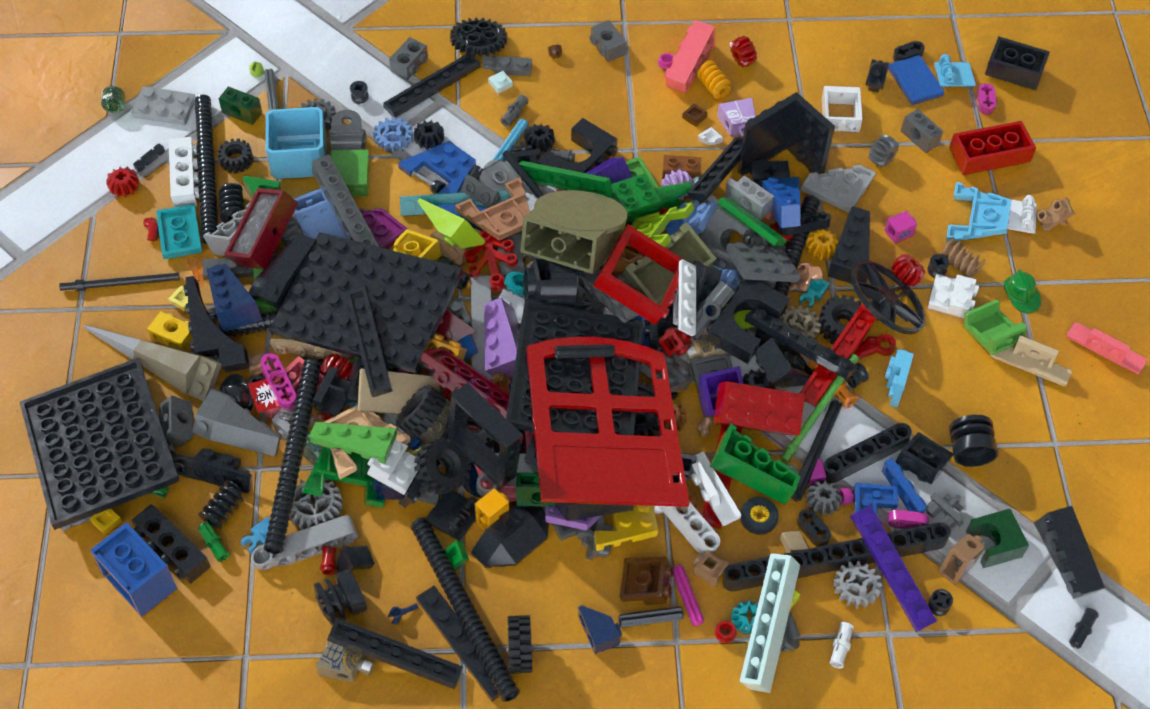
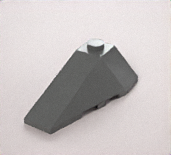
M215 389L210 390L197 411L192 433L212 441L271 456L277 455L281 436L263 421L259 422L254 418L247 408L243 409L239 406L232 396Z

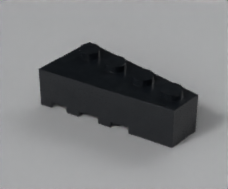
M854 206L851 207L830 264L828 277L852 284V269L861 261H869L870 211ZM865 269L859 270L857 281L866 283L868 274Z
M1072 506L1048 512L1034 522L1066 584L1067 591L1073 599L1096 593L1105 588Z

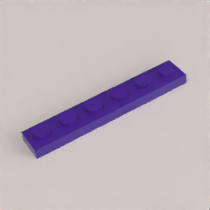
M871 505L852 514L850 517L915 632L935 623L934 615Z

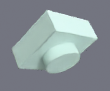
M504 71L488 78V83L498 94L513 87V81Z

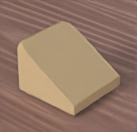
M800 531L783 532L781 534L780 540L787 553L808 549Z

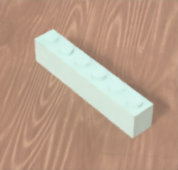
M770 554L740 677V682L750 690L771 692L800 569V564L790 555Z

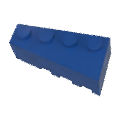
M771 177L768 180L762 181V188L774 196L770 213L780 227L800 226L799 177L781 179Z

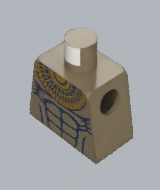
M328 642L316 668L321 676L354 682L359 672L371 675L375 663L366 660V655Z

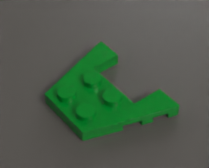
M324 447L302 489V493L321 496L325 478L364 486V505L383 508L385 499L381 497L379 481H376L375 478L367 474L371 467L367 465L369 459L362 458L359 453H348L349 457L356 464L357 471L340 479L331 449Z

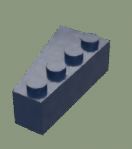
M226 263L207 269L216 315L223 332L262 321L255 300Z

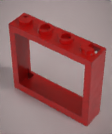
M628 224L619 235L593 286L656 325L661 317L665 319L670 311L667 307H670L676 298L673 294H676L679 290V261L682 258ZM626 244L674 274L660 305L611 275Z

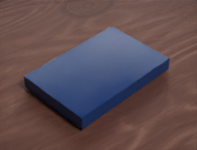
M920 55L889 64L888 70L911 105L944 95V90Z

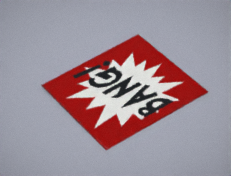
M266 379L248 384L257 412L280 407L276 406L275 396ZM281 379L276 383V385L283 384Z

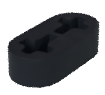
M912 41L898 46L894 50L893 60L897 62L918 55L922 57L925 46L919 41Z
M809 509L801 511L798 516L797 525L815 546L827 545L831 537L828 527L814 511ZM804 517L806 519H811V523H809L808 521L804 522ZM817 533L819 535L824 534V539L822 537L817 538Z

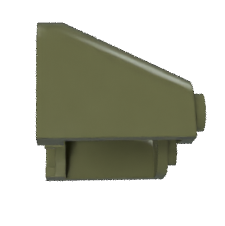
M687 222L679 227L680 231L670 236L671 241L666 247L668 250L693 264V261H698L714 268L713 263L716 257ZM647 256L637 260L635 264L633 262L625 267L622 274L624 280L633 289L658 305L661 304L674 276L672 272Z

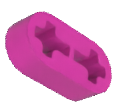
M984 83L979 86L977 102L979 111L986 115L994 112L996 95L994 87L991 84Z
M892 510L888 514V525L893 528L908 529L929 524V516L925 513Z

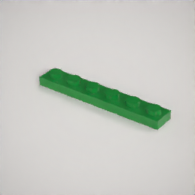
M526 161L519 163L536 184L565 190L592 192L609 198L613 195L610 178Z

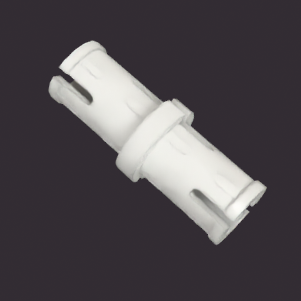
M841 622L839 625L838 635L833 641L834 649L829 662L832 667L839 669L844 667L847 651L851 647L850 638L854 626L847 622Z

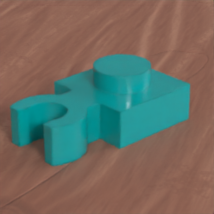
M823 279L811 280L807 291H803L805 294L801 295L799 304L801 305L803 301L807 300L810 302L808 308L811 309L814 306L815 299L821 300L830 283Z

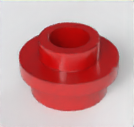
M723 621L716 625L714 634L718 641L730 643L736 638L737 630L731 622ZM728 631L729 635H723L721 632Z

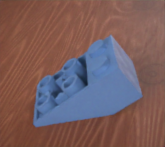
M321 188L294 198L298 205L292 216L298 222L303 235L316 239L318 233L321 232L347 239Z

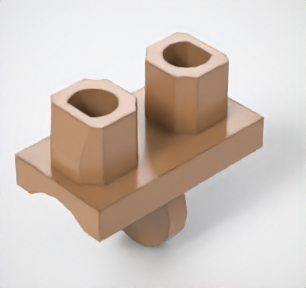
M1066 197L1063 200L1057 199L1054 201L1049 209H1042L1037 212V217L1041 222L1043 230L1048 232L1059 224H1067V219L1073 216L1075 212L1070 205V200Z

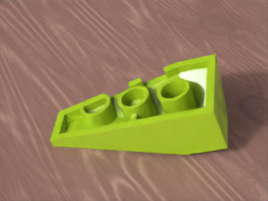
M418 199L417 202L444 237L443 241L449 246L453 247L455 245L463 249L484 245L486 242L465 219L425 200Z

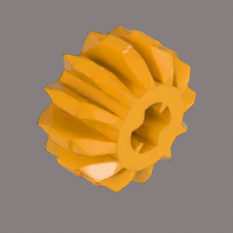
M815 230L810 232L806 240L808 254H812L813 258L819 257L820 260L823 257L829 260L831 256H834L838 245L837 235L832 234L831 230Z

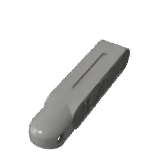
M349 515L341 516L286 535L282 553L271 554L264 550L265 544L258 546L253 551L251 559L254 567L259 570H267L278 565L286 566L321 554L322 548L325 546H329V551L331 546L338 548L357 540L359 535L352 517Z

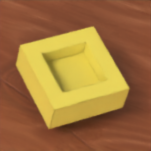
M181 285L168 299L170 304L186 312L188 296H185L184 288Z

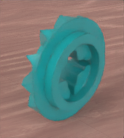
M522 272L508 273L504 282L507 290L512 291L513 295L518 294L519 297L523 296V286H520L523 285L524 273Z
M750 600L739 602L733 608L731 619L737 630L745 634H751L755 617L752 618L749 624L748 618L744 616L748 610H750L752 616H756L758 602L754 603Z

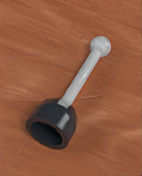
M415 170L412 172V175L430 185V190L433 194H438L446 186L442 181L435 180L431 182Z

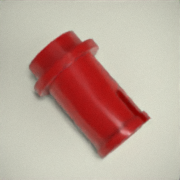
M329 546L322 548L320 570L322 574L328 576L333 575L337 570V565L335 564L336 548L331 546L329 554Z

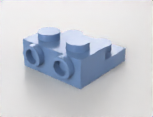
M697 200L686 201L679 207V209L686 208L685 204L693 203L695 209L688 218L684 219V222H687L696 234L703 233L709 220L718 208L715 201L702 204Z

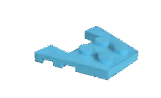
M956 182L954 200L973 201L969 226L949 224L946 242L955 238L954 242L1007 233L1011 199L990 192L985 194L979 192L978 188H967L963 186V183Z

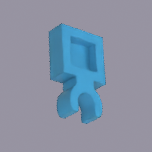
M268 517L250 529L252 536H245L241 540L243 547L248 543L252 544L248 548L250 554L253 553L258 545L266 544V533L270 525Z

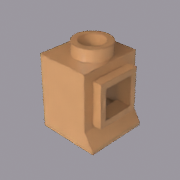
M707 550L704 555L699 554L693 563L695 565L694 575L716 588L721 574L724 575L725 568L729 566V562L723 561ZM705 564H710L711 566H713V569L709 568Z

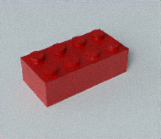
M1017 121L954 133L949 149L962 175L1029 163L1033 158L1036 146L1023 122Z
M727 381L721 382L718 385L713 424L724 426L733 424L735 427L785 436H800L805 394Z

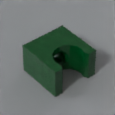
M1011 508L971 519L966 529V534H970L973 537H988L996 546L989 547L980 561L983 568L1022 558L1029 547Z

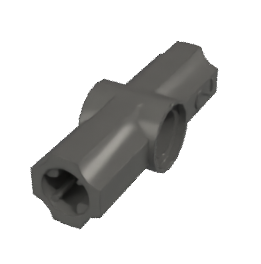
M720 281L709 296L698 305L696 310V334L693 336L696 339L710 322L720 315V310L735 293L723 281ZM711 305L712 312L707 315L705 312L706 307Z

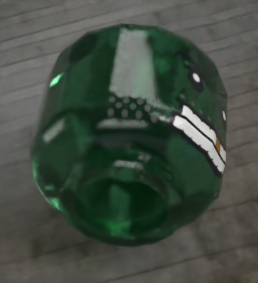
M117 86L104 88L101 92L102 108L110 113L122 111L125 107L124 91Z

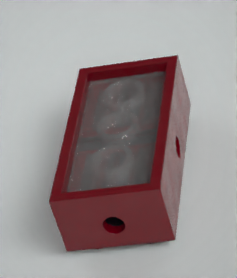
M257 188L224 255L239 267L264 270L269 264L295 212L298 202L284 190Z

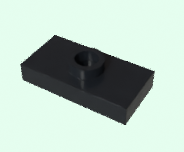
M648 321V324H645V336H648L649 348L657 350L658 322L655 325Z

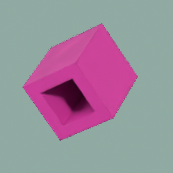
M905 211L888 218L884 231L895 244L914 236L917 223Z

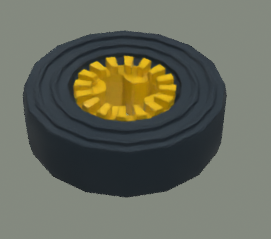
M763 497L749 499L744 503L740 512V519L744 528L756 535H764L771 532L776 527L779 519L778 509L775 504ZM757 513H762L760 520L757 519Z

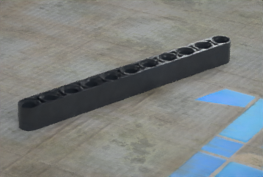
M938 522L889 532L887 535L899 556L905 557L944 548L950 537L951 529L947 524ZM863 538L781 554L792 556L800 564L797 578L840 570L842 565L847 568L848 562H851L853 566H856L857 561H860L861 565L876 562ZM915 538L921 539L923 542H919ZM895 542L900 543L902 546L896 545ZM833 555H838L841 559L835 558ZM770 557L727 566L722 580L724 588L728 591H739L763 586ZM812 559H817L820 563H816ZM749 572H756L758 573V575L754 576L751 575ZM729 576H735L737 580H732Z

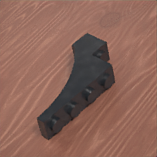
M194 276L185 277L186 284L183 288L185 296H188L186 311L190 315L191 321L188 322V329L193 337V341H190L192 352L205 357L217 355V362L222 364L221 368L226 373L249 369L247 348L243 343L237 344L215 325L204 305L199 282Z

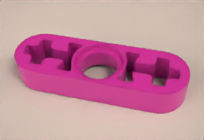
M273 353L265 354L261 358V369L278 405L285 409L293 407L296 401V393L278 356ZM267 361L274 363L275 371L272 372L270 365H267ZM275 377H282L284 383L276 385L272 380ZM284 389L287 397H290V401L283 399L282 391Z

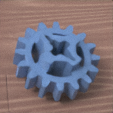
M392 117V120L385 118V122L379 121V126H375V131H373L375 144H378L380 149L384 147L386 152L391 149L392 153L395 152V149L402 151L401 147L408 148V143H412V138L414 137L412 125H408L407 120L402 122L401 117L398 120H395V117Z

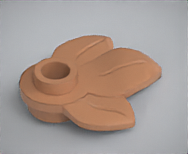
M810 263L800 264L796 268L801 275L799 282H792L789 291L797 287L801 291L806 292L811 280L823 278L822 269L818 266L813 267Z

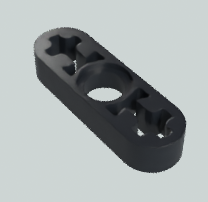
M826 212L800 216V226L781 228L778 224V233L784 236H791L828 228L831 215Z

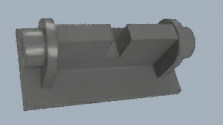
M466 174L461 189L462 192L488 208L492 207L495 201L498 202L500 200L499 192L494 191L476 178Z

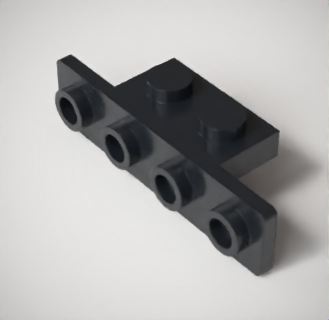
M203 448L193 458L177 453L172 455L178 475L221 487L224 486L225 481H231L246 494L251 490L252 475L237 470L241 465V459Z

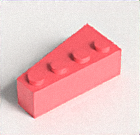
M695 20L693 25L688 27L687 37L681 41L679 52L673 56L672 65L670 68H667L664 75L666 86L684 93L687 92L696 77L695 71H698L702 66L703 59L706 60L708 58L709 50H713L715 47V27Z

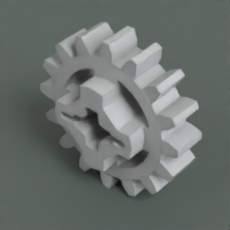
M857 561L856 566H853L851 562H848L847 568L842 565L840 572H836V579L833 582V586L836 587L835 594H841L839 600L843 601L846 599V606L854 603L856 609H858L859 604H862L864 608H867L868 602L874 604L876 598L881 593L879 590L882 587V584L878 583L881 578L880 575L874 576L876 569L869 570L868 564L866 563L863 567L860 561ZM848 576L846 582L843 583L844 578ZM869 587H871L872 589L870 593L867 594V590H869Z

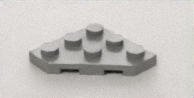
M855 165L851 169L843 170L838 168L828 170L827 173L822 174L817 172L810 173L802 184L801 191L850 213L851 207L857 205L874 180L876 172L862 165Z

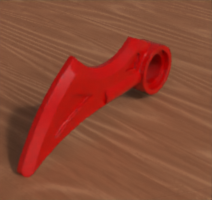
M883 334L879 337L868 336L858 346L854 354L859 359L875 353L882 356H890L895 351L896 340L888 334ZM888 342L891 347L883 348L880 344Z

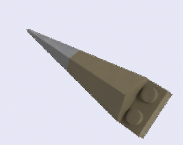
M83 326L86 330L132 360L139 358L143 367L185 394L204 401L210 390L214 389L222 365L215 360L92 326Z

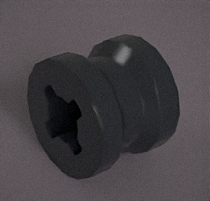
M355 81L350 85L351 99L354 103L362 104L369 99L368 86L365 82Z
M942 254L933 255L927 268L928 274L933 278L936 277V274L945 276L949 266V259Z
M860 363L856 364L858 366L856 372L848 379H845L852 388H856L860 382L864 383L869 379L866 368Z
M944 589L935 590L928 601V607L932 614L935 616L946 615L953 603V597Z

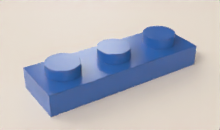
M893 458L886 460L882 473L891 486H898V496L907 510L925 513V501L917 495L912 482L906 479L901 466L896 464Z

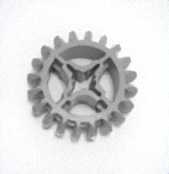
M324 478L321 496L302 493L306 482L301 479L299 481L300 485H295L296 490L294 491L295 496L293 497L294 501L290 515V521L292 520L294 526L299 525V528L303 530L306 527L310 528L333 520L335 517H340V510L343 509V498L339 488L335 487L333 481L328 483V479ZM313 499L315 500V503H316V504H315V509L313 508Z

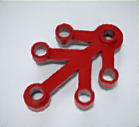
M482 231L479 235L486 241L484 245L475 246L473 250L466 251L464 256L468 263H474L477 260L478 254L484 248L486 252L476 264L468 267V272L471 277H478L488 262L491 271L489 279L491 289L493 291H501L505 288V279L503 275L499 274L496 259L507 263L509 267H514L518 264V258L513 253L506 255L493 249V246L500 247L507 253L512 252L515 246L510 239L499 241L487 232Z

